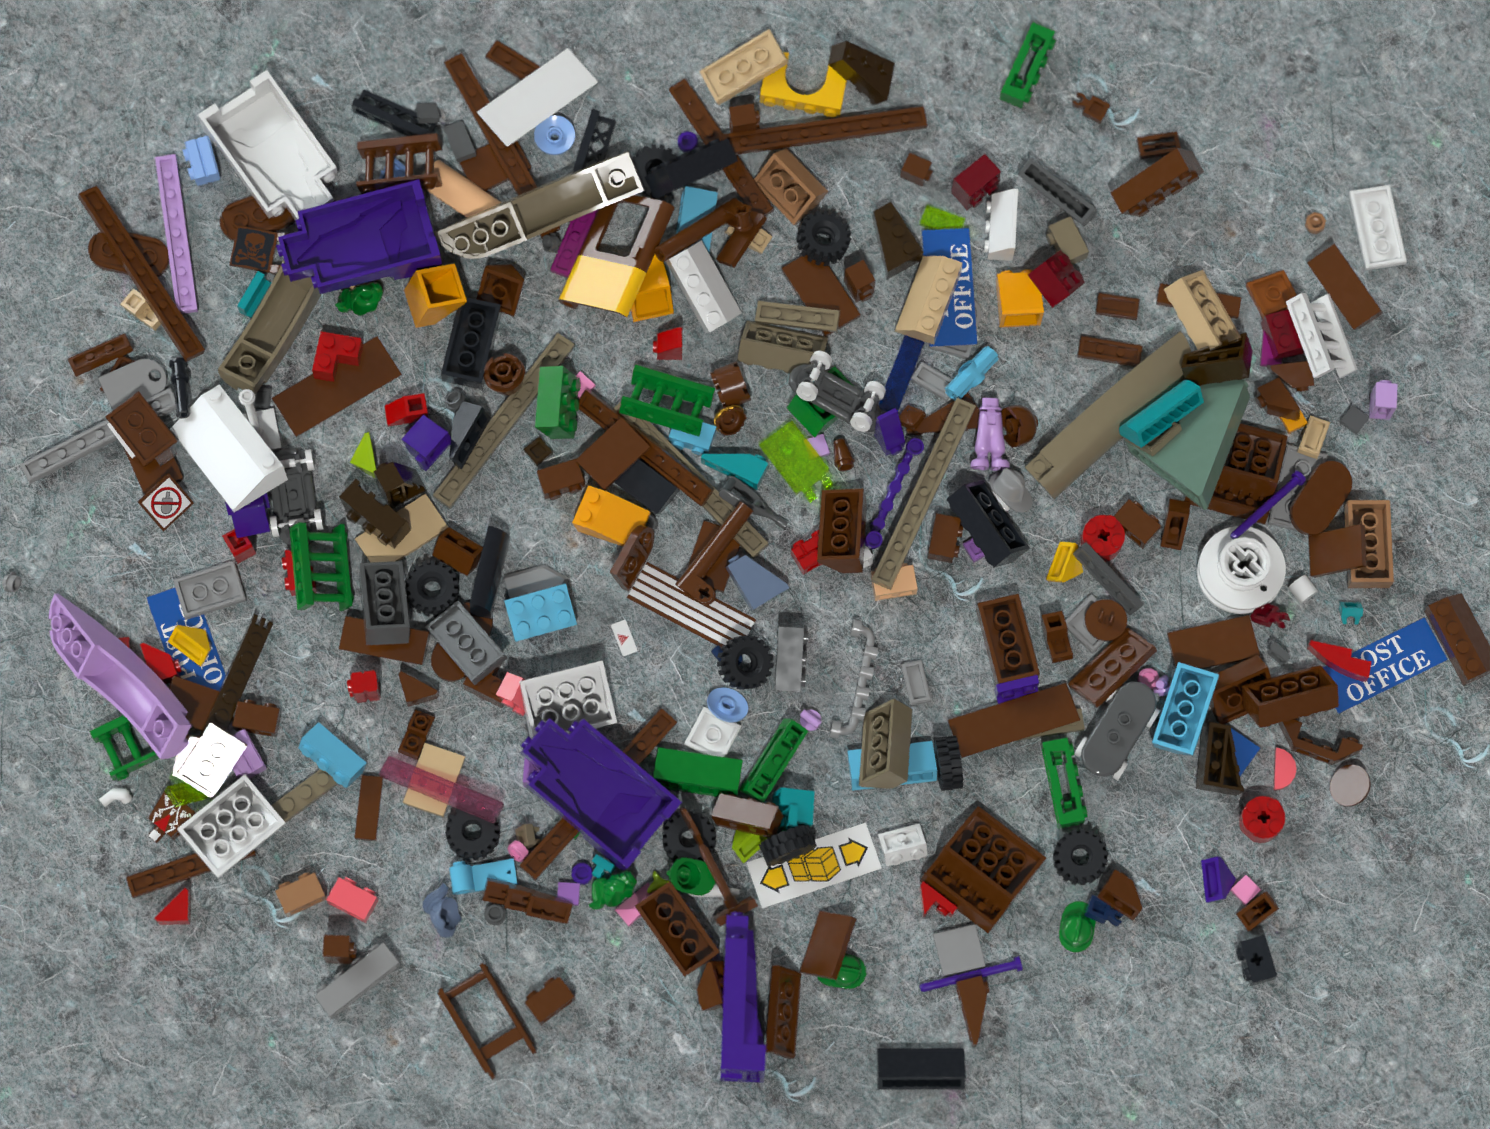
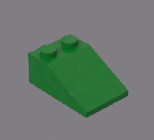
M835 366L827 371L852 385ZM797 394L787 406L791 414L814 438L839 419L815 404L801 399Z

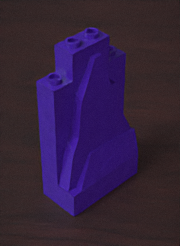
M419 179L297 211L299 219L295 221L298 232L279 236L280 244L276 245L279 257H284L285 263L281 264L284 276L288 275L290 282L311 277L314 289L318 288L320 294L384 277H392L394 280L410 278L416 270L442 266L439 248L433 233Z
M550 718L546 722L541 720L534 729L536 734L532 738L528 736L520 745L523 748L520 754L539 769L538 772L534 769L526 780L529 782L526 787L583 834V838L620 870L628 869L641 853L640 850L660 825L670 818L682 802L586 720L582 719L579 722L575 720L568 728L569 734Z
M732 912L726 918L720 1081L764 1083L766 1045H764L760 1022L757 1019L753 930H748V916H744L742 912Z

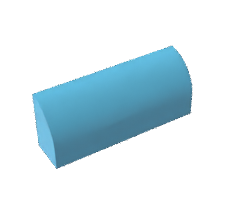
M685 186L681 193L676 234L716 208L718 192ZM712 233L699 240H702L708 253L710 252Z
M933 742L910 743L908 781L901 785L937 781V766ZM861 749L848 750L852 791L871 789L859 786Z

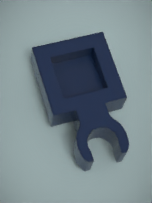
M1092 895L1089 898L1084 916L1102 924L1108 920L1112 925L1119 926L1122 921L1116 919L1115 916L1121 918L1123 914L1111 909L1110 905L1097 898V896Z

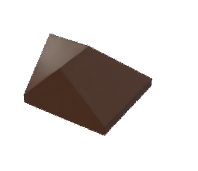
M512 264L487 265L484 268L477 300L500 304L503 313L514 317L525 280Z

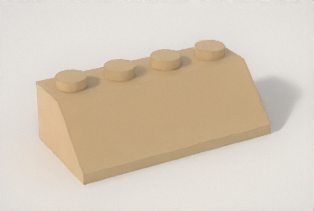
M945 256L922 257L895 332L933 345L935 344L962 272V262Z
M1203 270L1184 276L1164 289L1169 302L1172 303L1178 318L1185 326L1187 334L1193 340L1197 350L1209 346L1211 349L1222 345L1221 341L1226 339L1230 342L1241 338Z

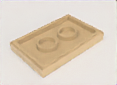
M425 743L403 804L444 818L464 764L465 756Z

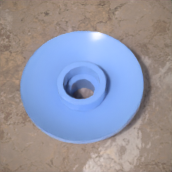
M554 115L536 126L534 140L538 148L544 153L559 155L572 147L575 141V130L566 118ZM556 135L559 138L558 140L554 141L551 139V137Z
M721 687L712 690L708 695L707 706L710 712L720 720L738 722L747 715V701L739 692Z

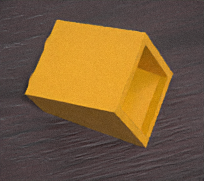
M656 255L652 259L631 308L633 322L674 314L670 284L665 266Z
M455 264L416 270L404 289L415 328L434 325L467 302Z
M1007 270L997 274L996 289L999 327L1041 325L1044 314L1042 294L1027 275L1033 270H1023L1020 273H1013V271Z

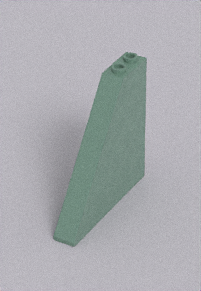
M1244 379L1200 386L1204 403L1176 422L1181 425L1182 430L1153 457L1125 441L1132 455L1203 510H1206L1209 506L1250 398L1247 389L1248 384Z

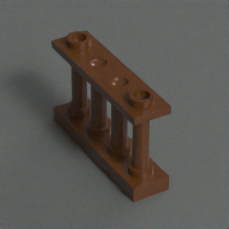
M438 133L357 142L359 154L362 159H366L365 181L356 182V186L361 194L418 179L422 189L442 187L438 174L434 173V152L443 150V143ZM426 152L425 174L414 175V154ZM396 155H406L404 177H394V157ZM386 157L385 179L373 180L374 159Z

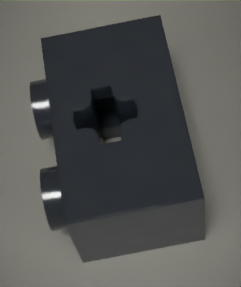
M1265 935L1239 942L1238 948H1236V955L1238 960L1243 962L1244 969H1242V974L1245 982L1249 981V985L1253 986L1275 980L1277 972ZM1253 956L1256 960H1260L1257 966L1255 963H1251Z

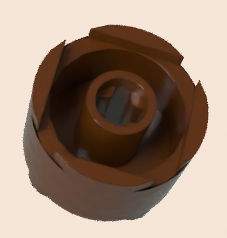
M737 361L713 370L714 372L710 373L716 390H721L717 393L722 407L732 404L741 405L751 401Z

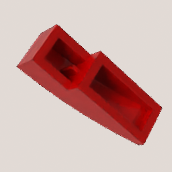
M1310 640L1307 649L1325 665L1352 679L1363 682L1368 680L1372 661L1351 657L1352 649Z

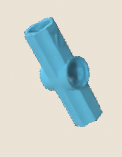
M985 346L972 360L967 361L959 368V374L945 387V393L949 398L954 401L956 398L961 399L971 388L977 386L985 379L984 374L999 360L995 350Z

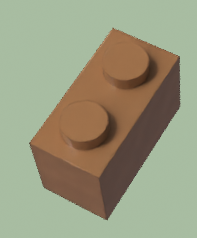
M310 872L304 873L298 877L299 880L293 883L290 881L278 886V890H275L287 918L327 899L315 872L312 874Z

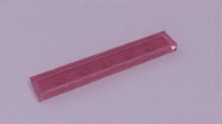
M391 756L387 758L379 772L380 777L492 823L496 822L504 807V803Z

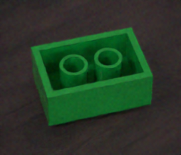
M564 366L540 367L535 428L550 439H574L575 432L577 431L576 412L579 410L578 391L581 389V383L579 378Z

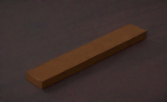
M255 850L251 851L242 860L256 856ZM194 853L128 876L126 880L134 899L211 872V870Z

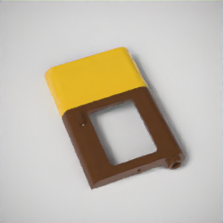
M632 195L598 209L558 301L572 309H577L578 305H583L628 317L655 255L654 249L659 246L675 207L661 200ZM623 202L649 207L636 241L627 257L598 251L618 203L622 204Z

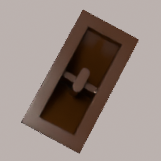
M402 671L399 672L398 675L408 707L438 698V690Z
M1266 891L1236 915L1249 932L1273 916L1279 910V907Z

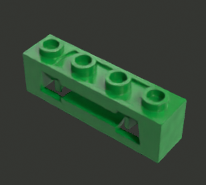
M1032 22L1002 88L1000 100L1021 109L1024 103H1029L1033 94L1030 91L1032 85H1037L1041 76L1038 72L1040 68H1045L1049 57L1046 54L1048 50L1052 51L1055 46V31ZM1031 41H1034L1031 50L1037 52V55L1026 77L1025 87L1022 89L1024 81L1018 79L1029 55Z
M783 719L739 791L758 802L764 803L809 730L793 719Z
M1068 738L1042 742L1041 750L1058 829L1083 825L1088 815L1086 806L1082 805L1080 797H1083L1081 784L1077 785L1076 777L1079 776L1077 764H1073L1072 756H1074L1073 744L1068 742ZM1061 755L1064 756L1065 765L1063 769L1070 801L1064 802L1063 805L1065 813H1063L1061 806L1063 796L1056 768L1057 765H1062L1063 758Z

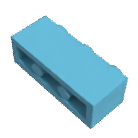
M319 722L302 737L298 747L304 756L312 759L321 770L326 771L333 777L336 783L344 786L346 789L363 773L367 762Z

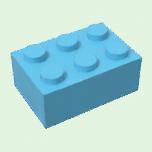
M565 583L504 600L515 642L577 625Z

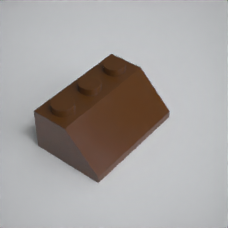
M1258 655L1216 673L1219 674L1210 708L1219 724H1226L1248 714L1243 708L1242 685L1271 678L1268 666Z

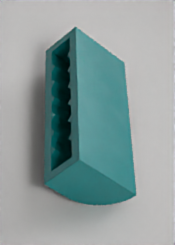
M1183 380L1121 425L1119 428L1120 435L1140 448L1144 447L1170 428L1173 422H1178L1204 403L1200 386L1189 380Z

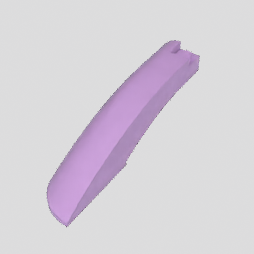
M54 594L49 610V619H52L51 627L53 629L49 631L55 650L78 679H82L114 705L140 732L160 759H169L181 753L190 743L186 738L191 724L185 718L188 713L163 681L122 641L59 594Z

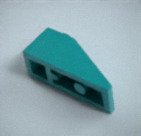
M702 454L701 464L728 477L734 476L755 490L758 489L768 470L766 459L757 454L755 456L751 454Z

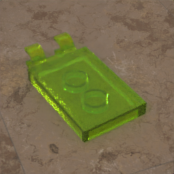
M790 421L759 444V448L795 495L802 492L809 503L816 499V494L810 488L815 483L820 481L826 490L833 487V482L826 475L830 471L829 467L793 421Z

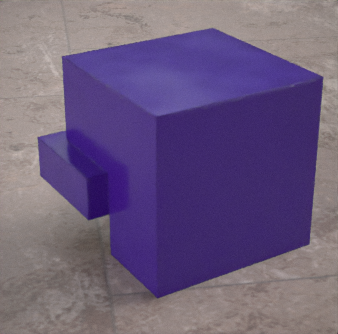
M425 415L401 439L409 453L415 457L419 467L424 471H427L451 444L449 432Z
M267 493L236 512H233L225 502L228 516H232L237 538L270 532L267 508H270Z

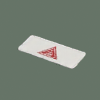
M626 620L612 624L611 627L622 655L626 656L637 652Z

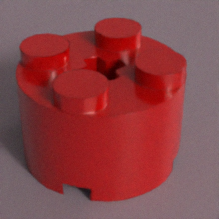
M1095 516L1086 523L1080 540L1081 546L1087 542L1105 562L1110 561L1120 552L1125 540V531L1121 523L1114 516ZM1099 536L1106 537V541L1099 539Z
M1259 796L1250 800L1242 810L1239 818V825L1243 834L1256 843H1266L1273 840L1285 824V812L1280 802L1267 796ZM1260 816H1263V819H1266V822L1262 823V820H1258V818Z

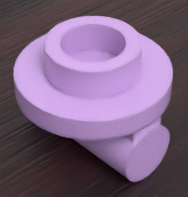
M1162 675L1156 682V687L1153 688L1154 693H1158L1159 696L1168 695L1171 684H1168L1169 678L1167 675Z
M804 709L800 714L801 726L809 731L818 729L822 723L820 714L815 710Z

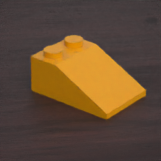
M588 485L572 524L578 532L624 547L632 531L639 525H646L651 512L614 494Z

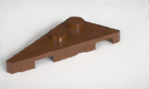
M968 393L961 398V400L976 405ZM955 401L924 418L915 431L906 429V433L908 435L940 433ZM977 406L965 431L978 429L980 411Z

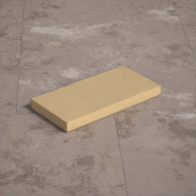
M768 29L699 72L716 103L720 105L789 62L772 32Z
M426 494L397 511L407 521L411 531L395 549L390 545H383L373 533L369 535L364 532L355 538L356 543L370 563L400 561L441 535L448 528Z

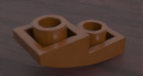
M415 710L407 726L406 734L398 748V753L418 760L435 717Z

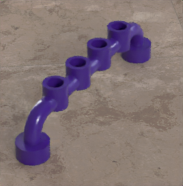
M913 438L906 444V453L902 462L895 468L896 475L894 480L887 486L888 493L886 498L878 506V516L870 524L871 531L864 539L865 545L870 549H876L882 544L883 538L879 532L885 527V518L888 512L893 509V500L902 489L901 482L910 471L909 464L913 456H918L924 449L923 442L918 438Z

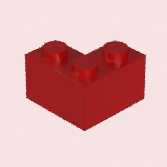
M320 331L312 368L314 379L335 382L339 363L359 366L363 350L362 338Z

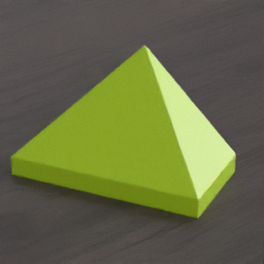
M367 432L359 443L350 463L375 478L374 471L377 469L370 433Z
M736 830L732 850L744 864L760 849L759 844L768 837Z

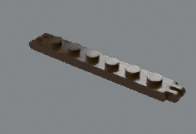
M253 614L199 735L200 737L210 722L227 730L236 710L237 702L240 701L273 626V622L269 621L265 628L263 625L266 619L261 617L259 623L256 624L258 615Z

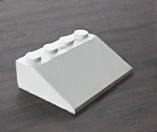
M602 660L519 681L530 738L536 734L534 729L541 720L546 722L549 718L568 734L570 733L568 728L575 720L579 722L584 719L594 728L617 723Z
M243 775L177 828V830L193 851L219 878L286 823L248 777Z

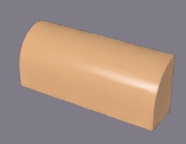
M441 160L434 162V173L438 174L442 187L425 190L464 217L468 218L502 203Z

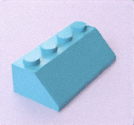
M1178 662L1152 741L1154 747L1176 754L1194 755L1219 674Z

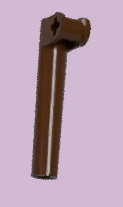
M736 198L729 199L655 247L656 257L661 262H665L725 224L740 232L751 230L754 226L753 221L750 219L751 207L738 201Z
M740 502L675 585L701 604H712L716 599V593L709 584L703 581V578L754 511L743 502ZM702 591H705V592L708 591L710 597H709V598H706V597L703 598L701 592H702Z

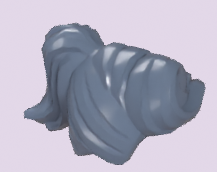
M442 883L438 889L427 895L422 907L430 915L431 922L439 936L446 938L453 936L456 926L462 918L458 913L457 901L452 897H446L448 887Z

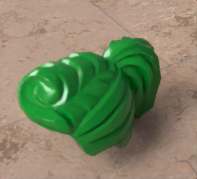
M371 282L359 285L353 290L345 289L340 292L335 307L342 313H348L349 310H352L358 316L373 312L377 309L378 303L382 298V287L378 282Z
M631 871L611 875L609 879L605 877L597 878L592 884L593 902L589 904V907L594 910L603 908L605 904L607 907H614L619 905L625 897H632L637 880Z

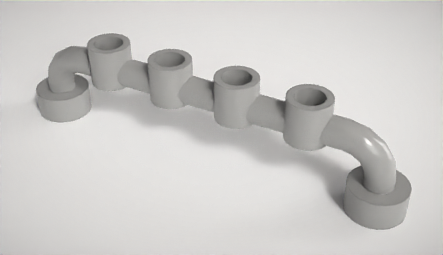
M857 619L853 620L850 635L859 637L860 633L865 635L866 645L855 691L850 723L846 727H841V722L833 720L829 737L838 739L839 735L851 734L857 728L859 720H864L866 708H861L863 700H868L870 688L866 687L867 680H872L874 668L870 667L871 659L876 660L878 648L874 647L875 637L873 632L868 627L862 625L861 620Z

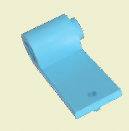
M514 858L475 866L467 865L465 861L453 863V867L449 868L454 895L484 891L487 878L518 884Z

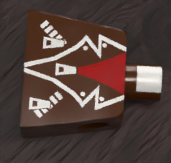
M165 789L149 815L148 819L155 827L147 836L155 843H158L164 835L175 840L180 836L177 828L194 816L196 812L169 790Z

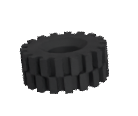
M651 144L652 148L643 147V151L638 150L636 157L633 156L632 159L644 186L642 196L647 198L649 195L651 199H654L645 180V176L648 175V168L651 165H660L670 159L672 160L677 157V154L673 155L670 148L665 150L664 145L656 148V144Z
M824 210L822 214H820V211H815L814 216L811 213L807 219H804L797 234L796 242H799L798 250L803 249L801 255L803 257L808 256L807 261L812 262V260H815V265H820L823 262L824 266H828L830 261L833 265L837 260L840 261L843 258L851 242V230H847L849 225L847 222L845 224L842 223L844 219L841 216L836 218V213L832 212L831 215H828V211ZM824 234L828 236L831 243L822 244L818 242L816 235Z
M431 560V563L422 562L421 566L417 564L414 567L415 570L409 572V578H406L405 590L408 601L412 608H415L420 614L423 612L425 616L433 614L436 617L438 613L444 612L458 600L459 584L456 574L452 572L449 566L446 567L443 562L438 564L435 560ZM431 581L437 582L441 587L440 593L434 597H430L424 592L425 585Z
M750 635L734 637V639L726 642L727 645H723L720 648L723 652L718 653L717 657L721 658V661L717 662V667L721 666L722 670L718 672L719 675L725 676L722 680L725 683L729 682L730 687H737L740 690L753 689L761 686V683H765L768 680L766 677L771 676L772 672L769 671V668H774V663H770V659L774 657L773 654H768V651L771 650L770 647L764 646L765 641L758 640V637ZM743 654L748 655L751 659V667L747 671L741 670L738 666V658Z
M956 735L934 738V754L941 791L963 788L962 761Z
M472 804V806L464 805L462 809H456L455 814H451L449 822L446 823L445 833L448 844L458 857L462 856L465 860L473 859L477 861L478 858L482 857L484 859L487 857V854H492L495 846H498L500 838L498 821L490 810H486V807L482 805L481 807H478L477 804ZM470 824H476L481 828V835L476 840H469L464 834L465 828Z
M688 811L701 835L703 843L710 853L713 854L716 845V832L713 824L709 822L707 817L704 818L701 813L695 814L693 811ZM681 812L678 816L674 815L671 817V821L666 823L662 838L663 848L667 857L671 858L673 863L680 858H690L704 862L697 843L692 847H686L681 842L682 834L689 831Z
M802 825L767 838L759 844L767 866H775L807 854L816 848L817 844L809 825Z
M1075 829L1060 838L1054 849L1053 865L1058 870L1057 874L1064 877V881H1071L1073 885L1079 883L1082 886L1086 883H1093L1095 879L1101 876L1108 862V850L1106 851L1105 842L1102 843L1099 835L1095 836L1091 830L1086 832L1085 829H1080V831ZM1084 849L1088 852L1089 860L1086 864L1079 865L1073 861L1072 854L1075 850Z

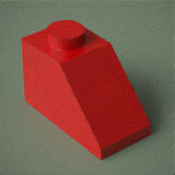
M682 327L657 334V341L653 340V353H657V360H682Z
M146 643L140 644L147 666L164 684L171 683L173 676L181 678L179 672L182 671V667L178 659L175 660L170 654Z

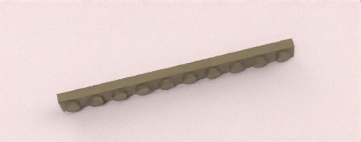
M556 334L524 376L521 388L506 399L489 421L463 468L458 469L455 466L433 494L436 500L449 509L452 508L538 396L540 367L561 366L574 349V343L561 334Z
M956 398L871 582L889 590L892 589L971 420L976 405Z
M621 402L614 407L617 412L620 411ZM620 413L711 485L650 422ZM715 488L705 505L702 506L720 525L725 522L735 509L730 503L719 496V492ZM746 521L734 537V540L753 559L769 545L748 521Z

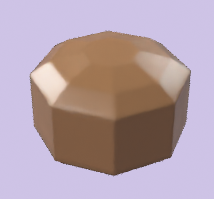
M1314 212L1307 216L1305 227L1309 233L1318 234L1324 230L1326 220L1322 214Z

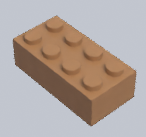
M1348 500L1344 506L1345 527L1358 524L1365 525L1367 567L1348 570L1347 586L1348 588H1390L1394 582L1390 500Z

